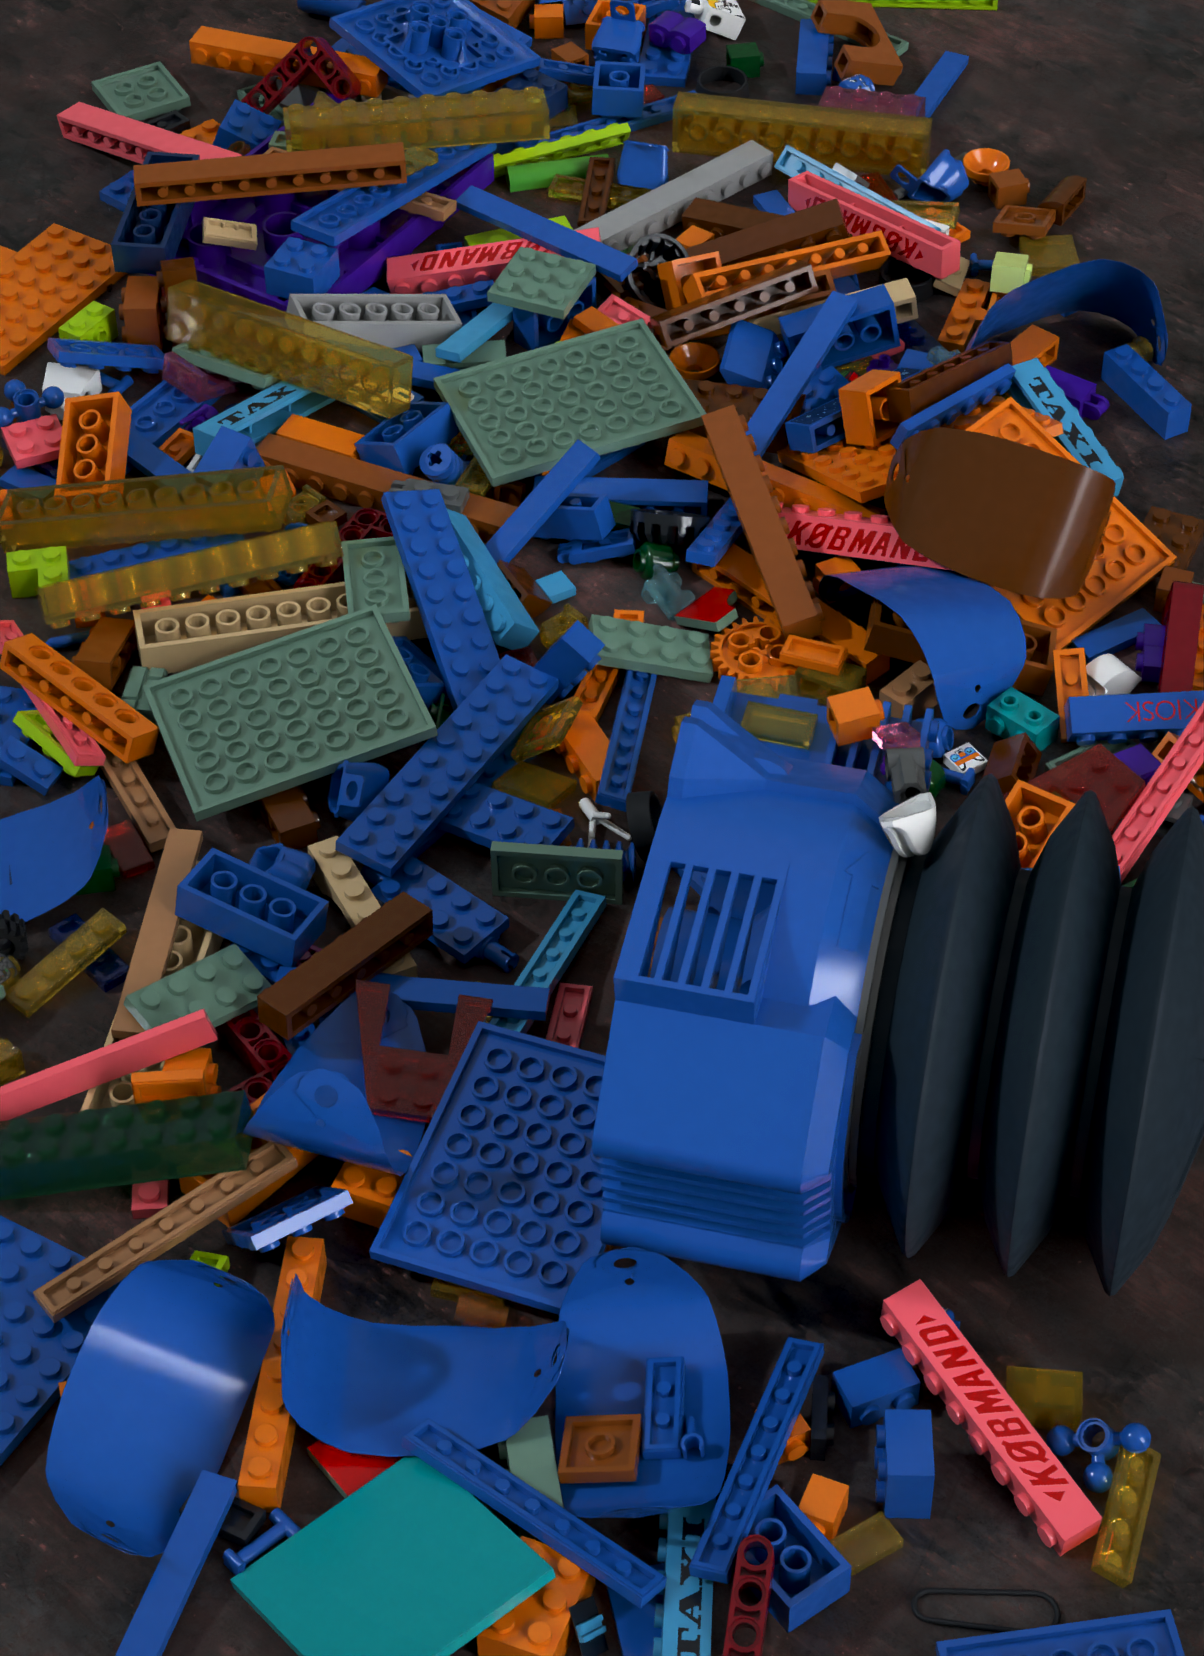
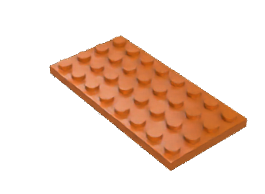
M53 223L0 266L1 375L5 376L46 342L48 338L53 336L60 326L107 290V286L111 283L112 285L115 284L126 274L125 272H115L110 244Z

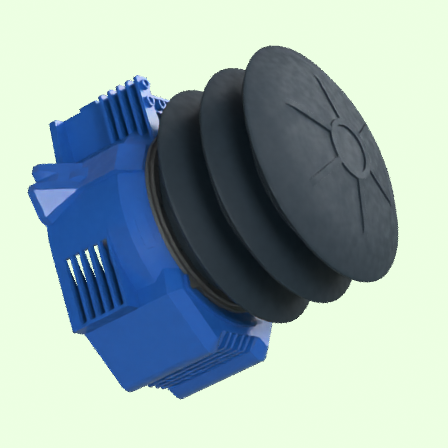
M722 675L713 703L696 700L692 705L690 717L685 716L681 722L669 775L667 797L658 821L613 977L615 1003L592 1141L593 1156L600 1157L599 1167H602L600 1178H603L601 1190H603L602 1201L605 1202L600 1232L601 1244L622 1248L636 1247L668 1257L801 1282L827 1264L842 1223L846 1224L851 1218L856 1188L862 1187L867 1175H874L877 1178L901 1252L907 1258L914 1256L947 1217L968 1178L979 1180L984 1220L1002 1271L1007 1277L1015 1275L1048 1235L1069 1196L1080 1199L1086 1241L1104 1292L1109 1297L1115 1295L1151 1252L1171 1215L1176 1199L1179 1197L1204 1136V826L1198 810L1193 806L1185 810L1154 848L1133 888L1121 886L1115 844L1097 794L1089 790L1083 794L1050 835L1032 871L1021 869L1014 824L998 780L990 773L981 779L935 837L928 854L921 856L914 854L911 857H901L888 841L879 822V817L899 805V803L894 801L891 781H887L886 776L880 772V766L883 763V756L887 748L923 747L925 754V783L927 792H929L932 776L930 767L933 749H928L930 742L936 743L939 731V721L933 720L934 709L926 708L924 720L919 722L912 720L913 705L905 704L901 719L891 717V702L884 701L885 719L880 721V736L838 747L827 722V707L818 705V699L781 693L779 699L737 692L736 677ZM670 868L684 869L676 901L674 907L670 906L664 915L655 946L650 977H647ZM693 871L707 873L697 911L685 909Z

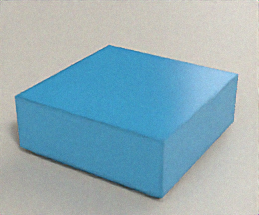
M562 570L535 580L553 602L552 604L576 595V587Z

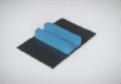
M594 1596L570 1607L569 1611L582 1656H598L609 1650L604 1635L607 1631L606 1625H602L604 1618L602 1614L598 1613Z

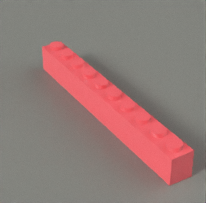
M78 102L56 115L63 138L143 164L148 151L200 155V160L242 156V154L82 102Z

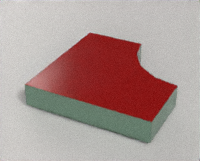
M713 587L674 615L677 625L720 632L738 618L736 608L732 607L738 599L736 591L734 589Z
M320 1440L307 1447L308 1456L344 1498H347L403 1458L348 1453Z

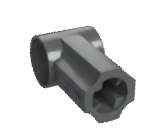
M923 747L885 749L886 780L891 781L894 801L901 804L918 794L927 793Z

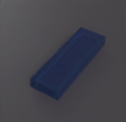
M76 913L48 929L49 937L105 993L126 980L129 966Z

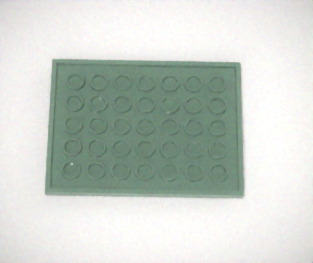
M643 318L433 378L434 388L442 401L449 403L454 422L493 487L550 471L578 439L601 456L702 426L701 416L707 414Z
M376 604L142 686L196 822L332 774L336 771L337 766L345 760L349 762H365L438 736L435 723Z

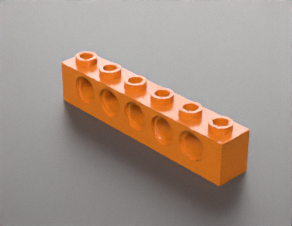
M33 633L4 642L0 669L126 764L154 754L159 727Z

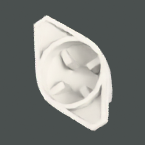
M931 792L918 794L879 817L883 832L901 857H911L914 854L918 856L928 854L932 847L936 832L937 812Z

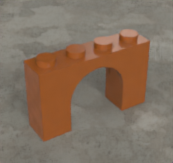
M818 0L811 14V19L817 32L846 36L862 45L843 44L834 63L841 80H845L855 74H862L865 77H869L874 84L894 86L898 76L902 73L903 64L872 4L848 0Z

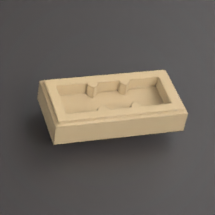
M203 217L202 242L256 250L258 244L256 224Z
M960 256V270L944 279L935 278L933 287L953 296H958L970 260Z

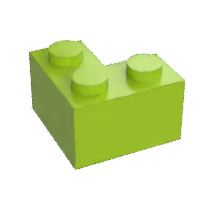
M66 546L6 552L7 573L12 599L40 595L43 615L73 611L70 569Z

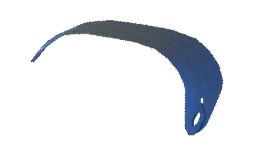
M1098 259L1073 264L1010 291L989 309L971 338L966 350L983 343L993 336L1048 316L1071 311H1086L1113 317L1129 326L1136 333L1153 362L1162 366L1168 347V334L1159 291L1155 283L1141 270L1128 264ZM1158 336L1160 337V341H1161V350H1160V351H1159V348H1158Z
M915 565L824 575L820 581L818 592L821 597H825L828 601L842 600L864 592L880 600L903 619L914 634L925 655L934 681L936 697L943 719L954 730L973 729L985 720L987 705L1014 685L1024 667L1026 660V637L1020 617L1007 598L981 581L952 570ZM845 582L852 585L844 591H839L840 586ZM976 685L981 686L978 692L975 691ZM974 703L979 705V709L971 718L963 717L964 711L968 706Z
M99 775L74 793L46 805L0 819V914H2L3 910H8L10 916L16 913L19 915V919L22 918L27 922L66 902L90 880L99 860L108 829L107 792L105 781L101 780ZM101 797H102V813H101V809H100ZM94 822L93 828L90 829V824ZM9 865H10V872H11V878H12V884H11V885H10V876H9Z
M375 988L367 992L355 993L344 1000L295 1051L268 1089L255 1115L247 1123L243 1134L398 1176L405 1174L420 1144L426 1124L428 1108L368 1085L370 1074L383 1053L429 1071L421 1030L412 1008L404 1003L397 994ZM377 1005L385 1006L390 1013L388 1023L381 1027L373 1025L369 1018L371 1009ZM373 1040L375 1041L376 1046L374 1048H369L367 1046V1043ZM398 1150H406L412 1155V1157Z
M627 1247L590 1257L581 1265L570 1283L559 1312V1321H566V1326L570 1329V1336L562 1371L556 1384L555 1450L557 1472L566 1416L641 1414L642 1421L644 1422L646 1359L655 1357L684 1356L683 1436L686 1435L685 1418L693 1416L696 1433L703 1439L705 1456L701 1457L700 1449L693 1447L687 1451V1460L683 1458V1455L682 1458L644 1460L642 1454V1430L637 1480L634 1482L560 1484L564 1508L576 1517L636 1518L670 1513V1511L666 1510L707 1503L715 1499L721 1491L726 1475L730 1445L728 1371L718 1323L709 1297L685 1270L659 1253L636 1247ZM631 1258L636 1260V1264L629 1268L614 1266V1262L618 1259ZM631 1278L634 1280V1283L628 1285L625 1283V1280ZM561 1346L557 1350L556 1361L559 1356Z
M195 1260L147 1261L138 1265L121 1281L107 1299L92 1323L74 1362L60 1399L48 1445L45 1467L47 1483L55 1501L71 1524L125 1553L152 1557L164 1552L179 1521V1509L193 1491L202 1470L218 1473L272 1338L275 1327L274 1313L267 1298L257 1291L255 1287L236 1276ZM222 1277H225V1278H227V1279H230V1280L234 1281L235 1283H233V1282H231V1281H228V1280H226V1279H224V1278H222ZM216 1282L217 1284H220L223 1287H217L214 1285V1283ZM106 1521H112L115 1527H110L106 1524ZM102 1534H104V1535H106V1536H108V1537H110V1538L116 1540L117 1542L108 1539L107 1537L103 1536Z
M295 1274L294 1281L292 1278L281 1332L282 1399L286 1410L301 1428L321 1442L348 1453L385 1457L415 1456L402 1447V1436L427 1418L477 1450L512 1437L536 1413L557 1384L568 1347L570 1329L566 1326V1321L532 1327L504 1328L409 1326L372 1323L325 1307L304 1291L297 1274ZM561 1346L557 1361L553 1365L556 1352L558 1348ZM541 1369V1374L538 1377H535V1372Z

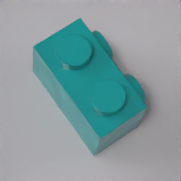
M1010 687L987 705L985 728L1003 739L1026 732L1041 752L1057 739L1060 716L1013 687Z

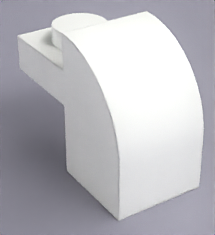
M1112 654L1098 656L1086 665L1089 696L1130 694L1142 680L1138 674Z

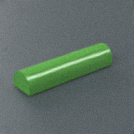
M608 154L506 166L505 178L510 192L585 183L590 157L609 158Z

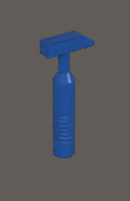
M90 630L52 637L45 643L53 649L78 645L86 641Z

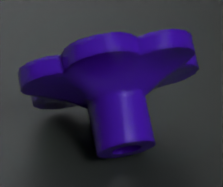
M882 354L879 356V359L870 361V365L866 368V373L872 369L893 371L897 369L899 364L894 363L889 355Z

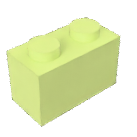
M996 252L992 264L989 291L1009 293L1013 289L1029 283L1033 264L1028 263L1029 255Z

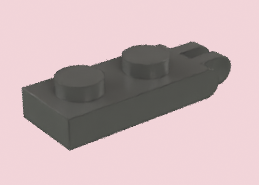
M411 478L406 479V481L394 480L388 491L440 489L446 508L462 514L470 497L469 488Z

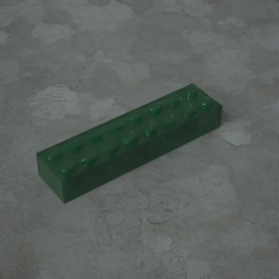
M245 1090L224 1091L210 1095L188 1096L164 1101L155 1100L148 1103L119 1105L94 1110L86 1109L79 1112L55 1113L48 1116L0 1122V1201L246 1170L253 1137L244 1135L243 1131L247 1123L254 1116Z

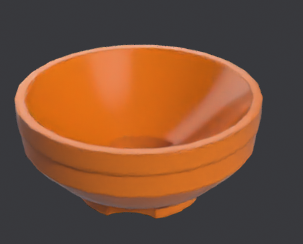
M978 148L965 154L963 165L967 176L975 184L988 186L989 174L1009 170L1010 159L999 150Z
M684 343L675 347L669 355L670 360L685 379L705 381L713 376L719 368L720 355L718 351L705 343Z

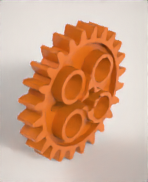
M754 616L753 622H748L745 618H742V624L740 625L732 622L730 629L726 627L722 629L721 634H715L714 642H711L710 659L713 663V672H718L719 679H721L722 675L736 677L737 690L739 691L746 686L749 687V693H753L755 688H760L762 694H765L766 688L769 687L774 692H778V685L789 688V681L797 683L798 675H805V668L779 662V654L786 639L779 621L770 623V617H766L764 622H759L757 616Z

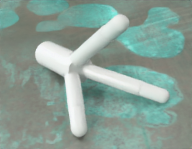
M589 798L580 800L579 807L590 820L588 847L591 840L595 839L596 825L600 823L624 839L632 840L629 833L607 820L611 818L610 813L599 812Z

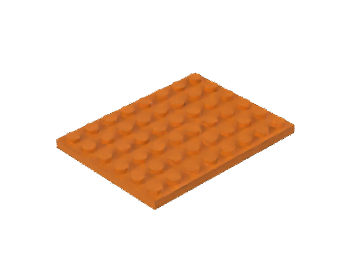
M995 395L987 404H979L969 414H961L950 425L943 424L940 427L966 430L1006 399ZM1023 407L1051 436L1055 437L1064 434L1062 422L1054 420L1048 415L1035 412L1034 409ZM891 436L875 447L847 444L845 438L814 454L789 450V444L787 448L779 450L777 453L780 463L860 503H865L884 496L889 468L897 449L889 443L893 437ZM899 463L897 464L894 471V480L896 479L898 474Z
M1009 397L966 429V431L1017 442L1080 464L1012 397ZM907 475L905 481L909 482L910 475ZM1115 496L1109 511L1111 515L1104 537L1102 536L1103 540L1093 565L1079 593L1074 597L1061 599L1039 598L989 585L1011 602L1020 619L1056 628L1055 650L1067 648L1074 639L1086 633L1161 574L1165 566L1170 567L1177 558Z

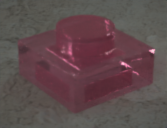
M907 722L872 727L873 742L884 751L887 748L921 747L920 733Z

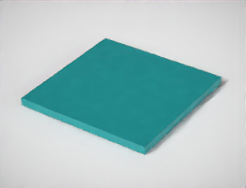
M405 1456L251 1564L243 1572L234 1576L230 1581L237 1593L298 1656H450L556 1576L553 1568L470 1492L417 1456Z

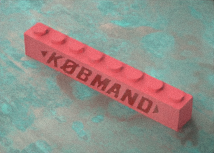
M809 171L788 179V203L794 211L797 212L837 198L843 212L849 237L882 230L891 252L890 256L896 258V260L903 261L913 266V268L922 270L937 279H944L960 270V240Z
M599 227L576 230V232L602 243ZM521 238L387 258V283L390 294H422L448 289L453 286L473 284L478 281L493 279L495 282L520 247L532 248L550 254L557 253Z
M779 502L782 512L778 513L779 518L785 517L790 530V534L786 536L788 539H794L797 550L951 570L905 544L887 515L876 514L871 515V518L862 517V512L846 511L844 514H836V509L818 508V511L809 510L808 505L796 504L789 508L783 507V502Z
M919 1279L884 1299L880 1317L884 1330L889 1336H895L900 1342L902 1352L907 1361L912 1366L916 1364L919 1366L930 1392L941 1397L946 1404V1410L951 1420L956 1425L961 1424L968 1433V1439L974 1451L979 1455L983 1454L989 1461L995 1479L1002 1486L1007 1485L1014 1495V1501L1019 1511L1026 1517L1030 1516L1036 1524L1037 1532L1042 1542L1049 1548L1053 1547L1057 1554L1062 1556L1097 1534L1102 1516L922 1280Z

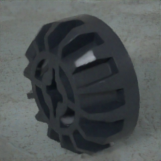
M659 233L650 234L631 242L628 245V251L624 252L637 259L642 255H649V258L646 262L638 263V266L624 279L625 283L621 286L623 290L630 292L631 298L664 308L665 302L662 288L660 287L654 292H648L649 286L660 283L659 276H656L659 275L657 264L687 258L689 255L682 244L673 237ZM633 274L637 275L639 281L644 284L643 290L636 285Z
M631 509L629 530L634 535L635 540L690 546L709 524L710 516L667 510Z

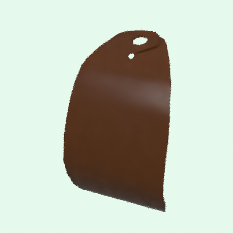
M938 427L920 431L905 439L891 461L884 491V503L891 523L899 537L905 544L925 557L962 575L1008 591L1039 598L1061 599L1074 597L1079 593L1093 565L1102 542L1101 538L1102 536L1104 537L1111 515L1109 511L1116 483L1106 475L1084 465L1017 442L977 432ZM899 463L898 474L896 479L894 480V471L897 464ZM907 475H910L909 482L905 481Z

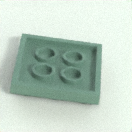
M160 61L91 81L92 90L110 112L134 120L142 121L148 118H156L175 109L179 111L182 108L191 106L189 95Z
M520 247L488 290L487 298L489 302L564 320L595 276L596 264L541 252L532 248Z

